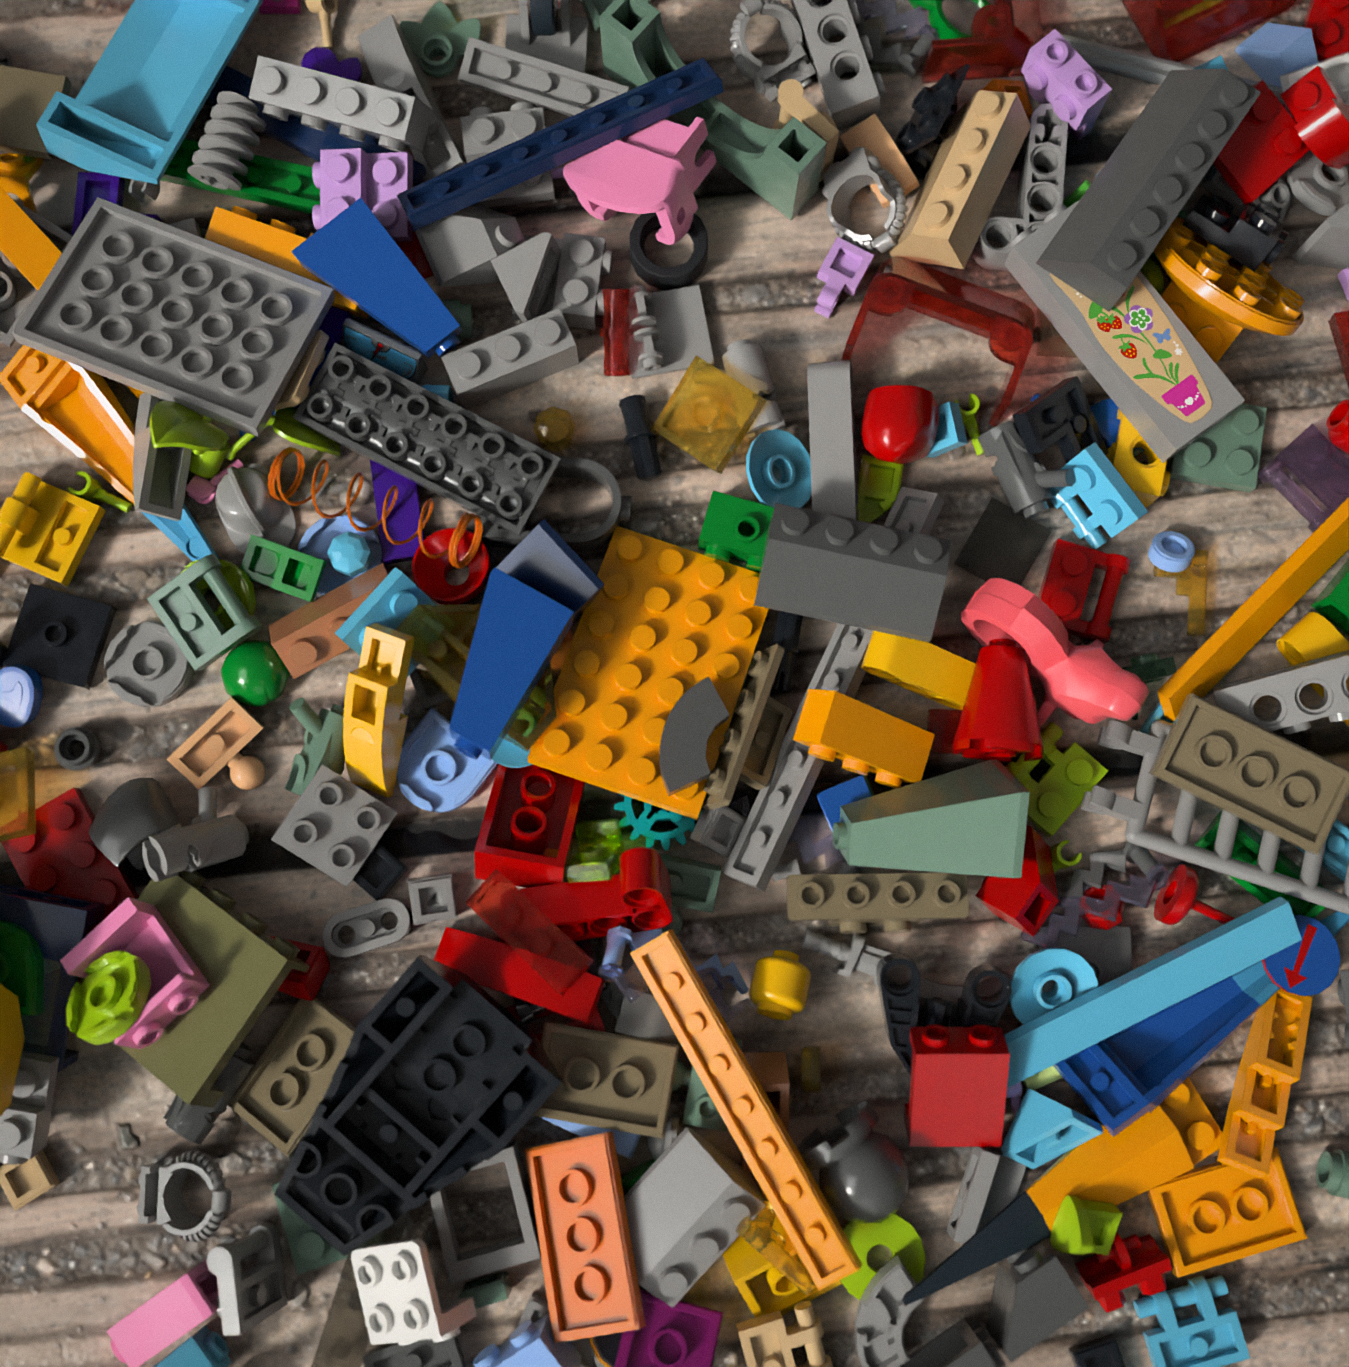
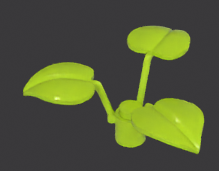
M174 401L158 402L150 416V433L153 447H183L192 449L189 470L204 478H213L217 475L224 459L234 460L237 452L255 436L246 433L230 446L228 434L211 424V418L204 416L201 419L198 413ZM288 407L276 410L275 415H271L265 427L272 425L275 433L290 442L329 453L338 458L341 456V449L337 442L310 429L293 418L297 408Z

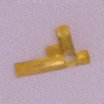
M1195 550L1190 566L1184 571L1168 572L1155 565L1153 569L1154 577L1175 578V594L1188 597L1187 635L1192 637L1205 635L1209 554L1207 550ZM1198 567L1200 569V577L1194 575L1191 569Z
M765 1201L766 1206L756 1216L755 1222L749 1217H745L738 1224L736 1232L804 1294H809L816 1285L808 1270L784 1250L785 1239L773 1229L776 1213L770 1202Z

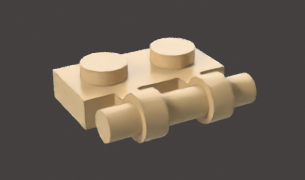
M801 1301L795 1304L794 1311L797 1321L794 1325L788 1327L784 1325L780 1310L736 1324L747 1367H833L832 1359L829 1355L825 1354L821 1338L824 1335L821 1319L815 1316L810 1301ZM804 1345L808 1360L805 1364L796 1366L791 1349Z

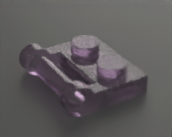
M1313 424L1301 432L1258 472V477L1264 484L1269 481L1309 522L1307 528L1312 533L1349 497V460ZM1286 465L1327 508L1322 511L1282 468Z

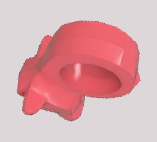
M990 578L974 592L961 611V621L968 632L983 647L989 646V641L992 639H1011L1016 641V647L1025 650L1029 674L1043 683L1045 692L1044 701L1037 712L1040 727L1057 708H1061L1068 716L1074 719H1081L1090 724L1098 723L1107 718L1129 721L1141 710L1149 693L1146 684L1134 673L1118 666L1103 650L1105 644L1100 640L1096 639L1090 645L1075 646L1068 640V632L1057 615L1035 594L1019 584L1002 578Z

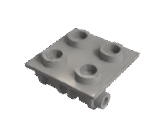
M637 285L629 289L630 295L627 298L617 299L632 379L715 365L699 285L655 293L647 292L646 287L643 285Z
M322 764L271 840L348 887L398 812Z

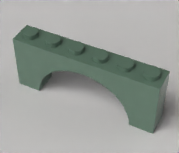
M614 0L599 16L604 73L618 84L628 86L629 90H632L685 66L665 33L660 11L646 0ZM713 96L664 118L687 127L691 125L696 117L703 118L709 135L699 148L704 152L707 149L714 151L716 160L720 165L791 221L818 191L827 142L794 116L782 129H770L745 119Z

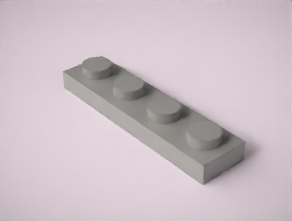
M472 37L468 39L458 76L461 83L518 101L530 102L534 106L543 107L544 109L569 117L629 91L628 86Z

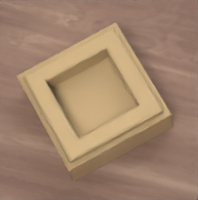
M43 1150L25 1163L15 1165L4 1164L0 1166V1185L14 1211L24 1207L61 1184Z

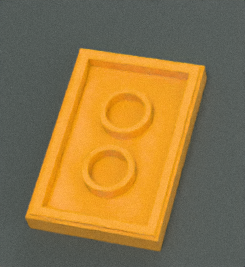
M1274 1146L1269 1175L1262 1178L1221 1162H1215L1192 1169L1146 1191L1166 1254L1171 1262L1172 1273L1176 1277H1182L1307 1239L1278 1148Z

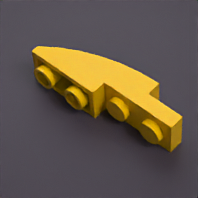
M374 623L366 626L359 669L348 673L343 716L344 755L351 783L389 798L394 792L408 719L407 715L400 712L415 637Z

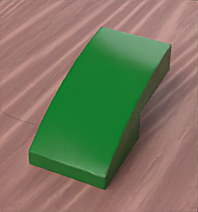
M251 534L240 568L244 570L250 580L309 602H314L327 561Z

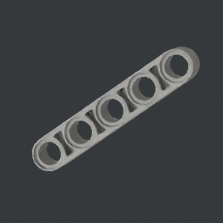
M851 360L810 363L807 366L812 511L859 520V509L856 511L858 478Z

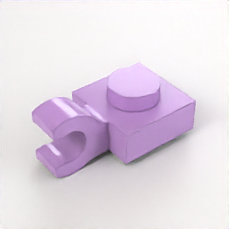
M837 237L818 271L817 279L826 284L818 296L814 312L829 319L842 291L854 296L872 264L874 254Z

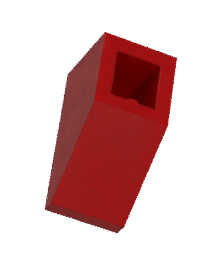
M1027 825L1021 878L986 876L975 897L994 915L1032 937L1041 928L1059 899L1050 846L1031 826Z

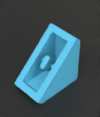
M1028 1088L1001 1146L1002 1155L1031 1169H1035L1103 1134V1128L1096 1121Z

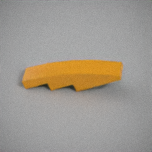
M1279 989L1256 1011L1231 1094L1217 1157L1218 1162L1258 1178L1269 1175L1275 1132L1285 1126L1291 1084L1300 1080L1313 997L1297 996Z

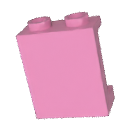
M128 897L65 955L60 962L68 975L86 978L89 974L84 971L90 963L105 953L123 950L143 959L150 969L151 977L148 1000L133 1025L123 1035L114 1040L118 1046L143 1049L155 1043L163 1035V1029L178 1015L186 1013L198 1002V996L210 984L156 907Z

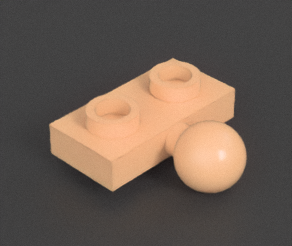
M231 696L173 751L166 760L197 789L202 788L225 765L230 768V778L236 787L242 790L255 789L264 781L265 767L258 758L242 756L239 751L264 726Z

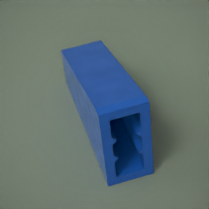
M359 198L291 251L305 269L428 358L435 353L439 357L444 356L459 344L460 340L457 336L462 333L461 326L362 198Z
M495 567L488 579L449 726L451 738L456 741L453 745L454 748L474 760H478L480 755L492 760L571 628L574 611Z

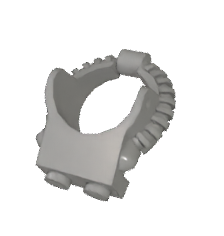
M744 0L740 3L741 12L737 13L736 19L732 24L733 28L730 31V35H732L730 37V44L732 46L730 48L731 53H734L732 57L737 68L748 79L754 80L756 92L764 94L771 103L774 100L778 101V89L783 81L788 79L797 80L803 88L813 82L810 77L816 71L812 63H809V57L803 48L805 46V40L803 39L805 35L801 30V23L798 22V15H794L795 11L793 9L790 10L788 4H782L781 0ZM759 11L761 15L775 17L781 22L779 31L787 45L788 55L783 63L774 66L762 65L763 62L755 58L746 45V25L750 17Z
M865 147L855 148L849 153V157L842 162L831 164L827 168L828 171L822 174L825 184L822 193L828 199L827 215L833 228H835V232L841 239L866 251H875L877 248L883 254L897 245L895 237L900 235V229L905 225L903 221L907 218L905 214L908 210L907 205H905L907 199L904 196L905 192L901 188L900 182L888 170L882 168L879 159L874 156L872 151ZM870 184H877L881 194L890 202L888 219L884 224L887 231L876 238L871 235H860L855 232L851 222L852 210L848 208L854 195L862 187Z
M190 1150L177 1157L170 1155L164 1162L141 1166L138 1178L140 1184V1199L137 1205L138 1223L149 1224L156 1221V1224L162 1225L168 1232L178 1235L179 1238L189 1242H201L213 1235L222 1224L221 1221L225 1217L223 1212L231 1210V1189H227L224 1186L226 1179L222 1178L223 1171L219 1170V1157L209 1156L202 1151ZM191 1170L199 1173L206 1181L208 1189L212 1190V1208L208 1210L204 1219H200L192 1214L183 1199L182 1188Z

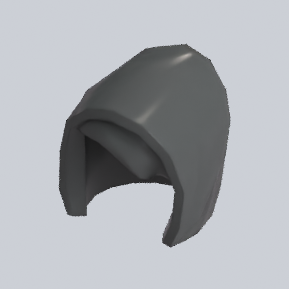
M137 778L121 784L99 808L88 833L98 849L115 866H120L127 857L134 868L142 871L146 868L142 856L143 841L150 840L149 836L159 834L179 824L180 821L160 783L153 778Z

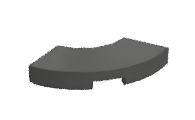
M709 677L695 684L678 700L664 725L659 749V765L668 796L674 795L710 776L706 760L707 742L714 730L728 720L729 713Z

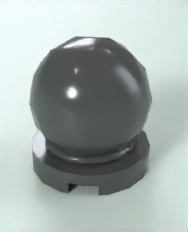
M862 1100L835 1114L840 1122L823 1135L816 1128L796 1148L809 1171L819 1169V1187L832 1209L845 1220L860 1224L881 1223L902 1207L909 1190L910 1170L902 1149L888 1135L873 1131L879 1116L865 1100Z

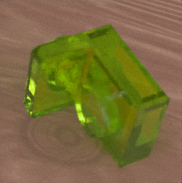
M614 818L579 822L575 827L579 849L575 856L565 865L568 883L611 880L620 869V856L625 852L619 820Z

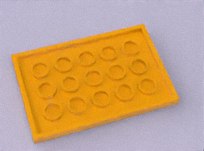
M617 526L597 575L605 585L591 605L583 611L527 757L528 763L697 820L706 795L703 788L707 779L668 796L659 765L662 732L666 720L678 700L695 684L709 677L729 713L728 720L714 730L707 742L706 760L709 770L711 771L715 768L720 754L718 749L720 744L721 746L723 745L725 739L723 736L729 728L734 708L736 707L769 608L754 605L760 573Z

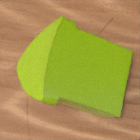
M1067 1195L1061 1203L1053 1224L1050 1238L1051 1246L1065 1254L1080 1255L1094 1253L1108 1255L1123 1213L1113 1203L1080 1200L1077 1196Z

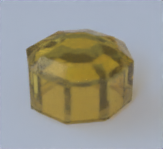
M552 406L538 413L533 430L542 448L558 452L572 444L576 426L567 410Z

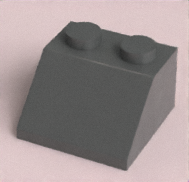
M1039 1242L997 1263L986 1330L1012 1363L1089 1308V1305L1056 1256Z

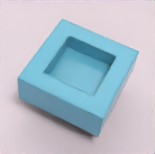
M949 401L939 406V426L935 443L926 456L930 458L968 444L959 403Z

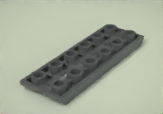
M337 343L333 345L310 386L307 397L300 404L293 417L310 429L518 536H521L542 494L562 461L560 457Z

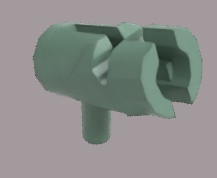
M299 698L290 705V711L304 726L306 731L304 734L305 744L301 753L296 754L293 759L289 779L284 789L301 796L322 764L339 775L343 773L345 769L343 742L344 707L333 704L330 711L321 708L317 715L304 698Z

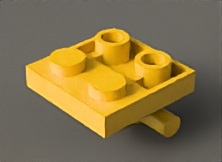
M25 471L12 496H7L0 509V558L68 587L106 510L99 505L47 484L38 476Z

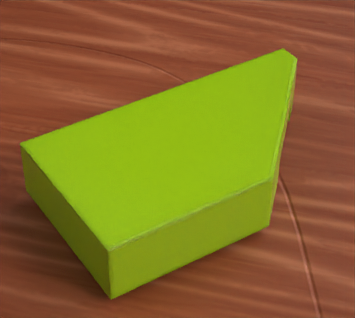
M862 455L858 474V502L856 511L859 509V521L872 523L892 509L900 492L904 464L881 461L873 456Z

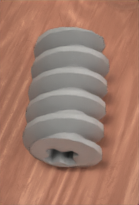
M222 91L218 93L216 99L218 104L213 106L210 116L212 119L206 122L204 128L206 134L200 137L198 143L200 150L195 151L192 161L194 165L189 166L187 172L208 186L222 190L240 191L242 183L233 177V174L247 175L248 168L239 159L253 160L254 153L245 144L258 146L260 138L251 129L264 131L266 123L257 116L259 109L251 100L234 92Z

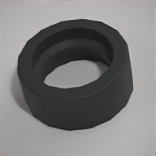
M656 213L641 214L635 220L630 232V259L636 274L648 285L661 290L678 289L692 284L702 274L708 259V232L702 219L694 213L690 229L687 232L693 241V253L690 259L677 267H661L653 264L647 258L644 251V243L647 237L653 231L661 228Z

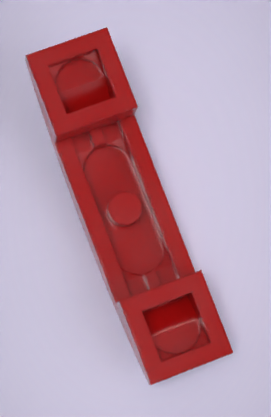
M448 927L445 928L433 959L467 974L479 986L541 1006L549 1011L590 1024L605 982L600 977L543 956Z

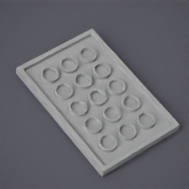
M97 197L12 331V334L20 344L165 401L177 402L198 414L259 437L332 306L335 294L334 289Z

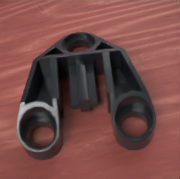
M892 953L884 956L876 967L878 990L889 1042L911 1076L912 1046L909 1035L910 1028L917 1027L920 1006L918 1001L920 972L913 959L908 955ZM896 964H903L911 969V978L904 984L890 985L886 981L887 971ZM980 965L968 973L961 997L958 998L954 1027H972L980 1024L997 1027L1012 993L1011 984L1001 969L993 965ZM986 976L999 978L1001 989L996 994L987 997H981L977 994V985L982 978ZM940 997L926 998L922 1027L928 1025L949 1027L953 1002L943 1000Z

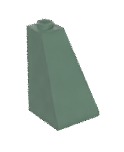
M999 760L984 761L840 806L839 822L833 824V844L835 849L840 850L848 865L1021 878L1030 792Z

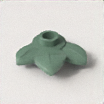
M437 1L430 8L421 24L408 20L401 21L400 28L415 57H417L422 71L436 78L445 77L456 69L459 59L464 57L469 37L479 40L481 36L478 18L466 19L457 23L452 12L442 1ZM437 56L445 57L440 61H432Z

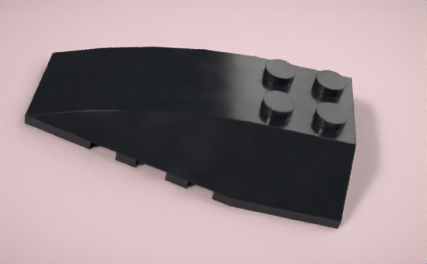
M419 955L357 1026L350 1040L351 1043L343 1059L339 1062L331 1078L332 1081L322 1101L319 1103L304 1137L301 1139L274 1195L343 1256H346L391 1226L399 1217L428 1201L433 1194L448 1184L455 1183L467 1175L472 1168L501 1152L557 1089L563 1079L536 1035L467 974Z

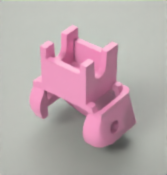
M696 117L689 127L662 119L573 159L564 166L563 176L570 188L576 193L579 202L593 217L606 222L617 211L634 214L656 213L661 228L656 233L657 240L667 245H674L690 229L693 214L698 209L694 192L717 163L714 151L707 149L699 160L695 162L696 152L709 135L703 118Z

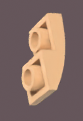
M875 113L839 136L848 153L858 147H865L872 151L874 156L879 159L882 168L888 170L900 182L905 195L920 186L903 155ZM877 184L868 185L883 209L890 206V202L881 194Z

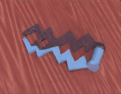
M618 926L608 930L606 951L602 966L599 968L598 977L607 982H615L630 1003H633L649 989V986L644 977H640L636 963L624 973L621 963L625 945L629 944L633 952L663 934L662 929L633 933L630 929ZM716 953L700 966L693 964L701 980L709 974L715 980L717 987L708 993L725 1023H728L751 1004V1000L746 998L728 1007L721 993L729 981L740 994L744 995L749 991L734 961L723 968Z

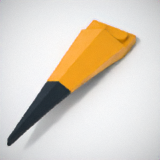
M1189 1077L1151 1113L1148 1111L1114 1137L1099 1121L1098 1123L1103 1128V1134L1066 1152L989 1223L904 1294L902 1299L904 1304H911L1051 1237L1056 1215L1067 1195L1077 1196L1080 1200L1113 1203L1116 1206L1194 1169L1195 1164L1219 1150L1222 1131Z

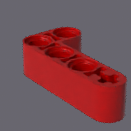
M636 847L628 849L621 854L620 874L517 889L503 894L501 897L500 915L501 942L516 948H530L606 937L609 929L618 926L630 929L632 932L659 929L669 925L672 922L671 882L661 855L651 848Z

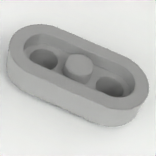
M391 898L381 899L332 916L323 928L322 939L324 946L334 956L346 958L396 943L404 939L410 932L413 923L412 913L404 902ZM389 912L394 913L398 918L396 927L391 930L386 928L383 923L385 915ZM347 926L352 927L355 931V938L349 944L344 942L341 937L342 930Z

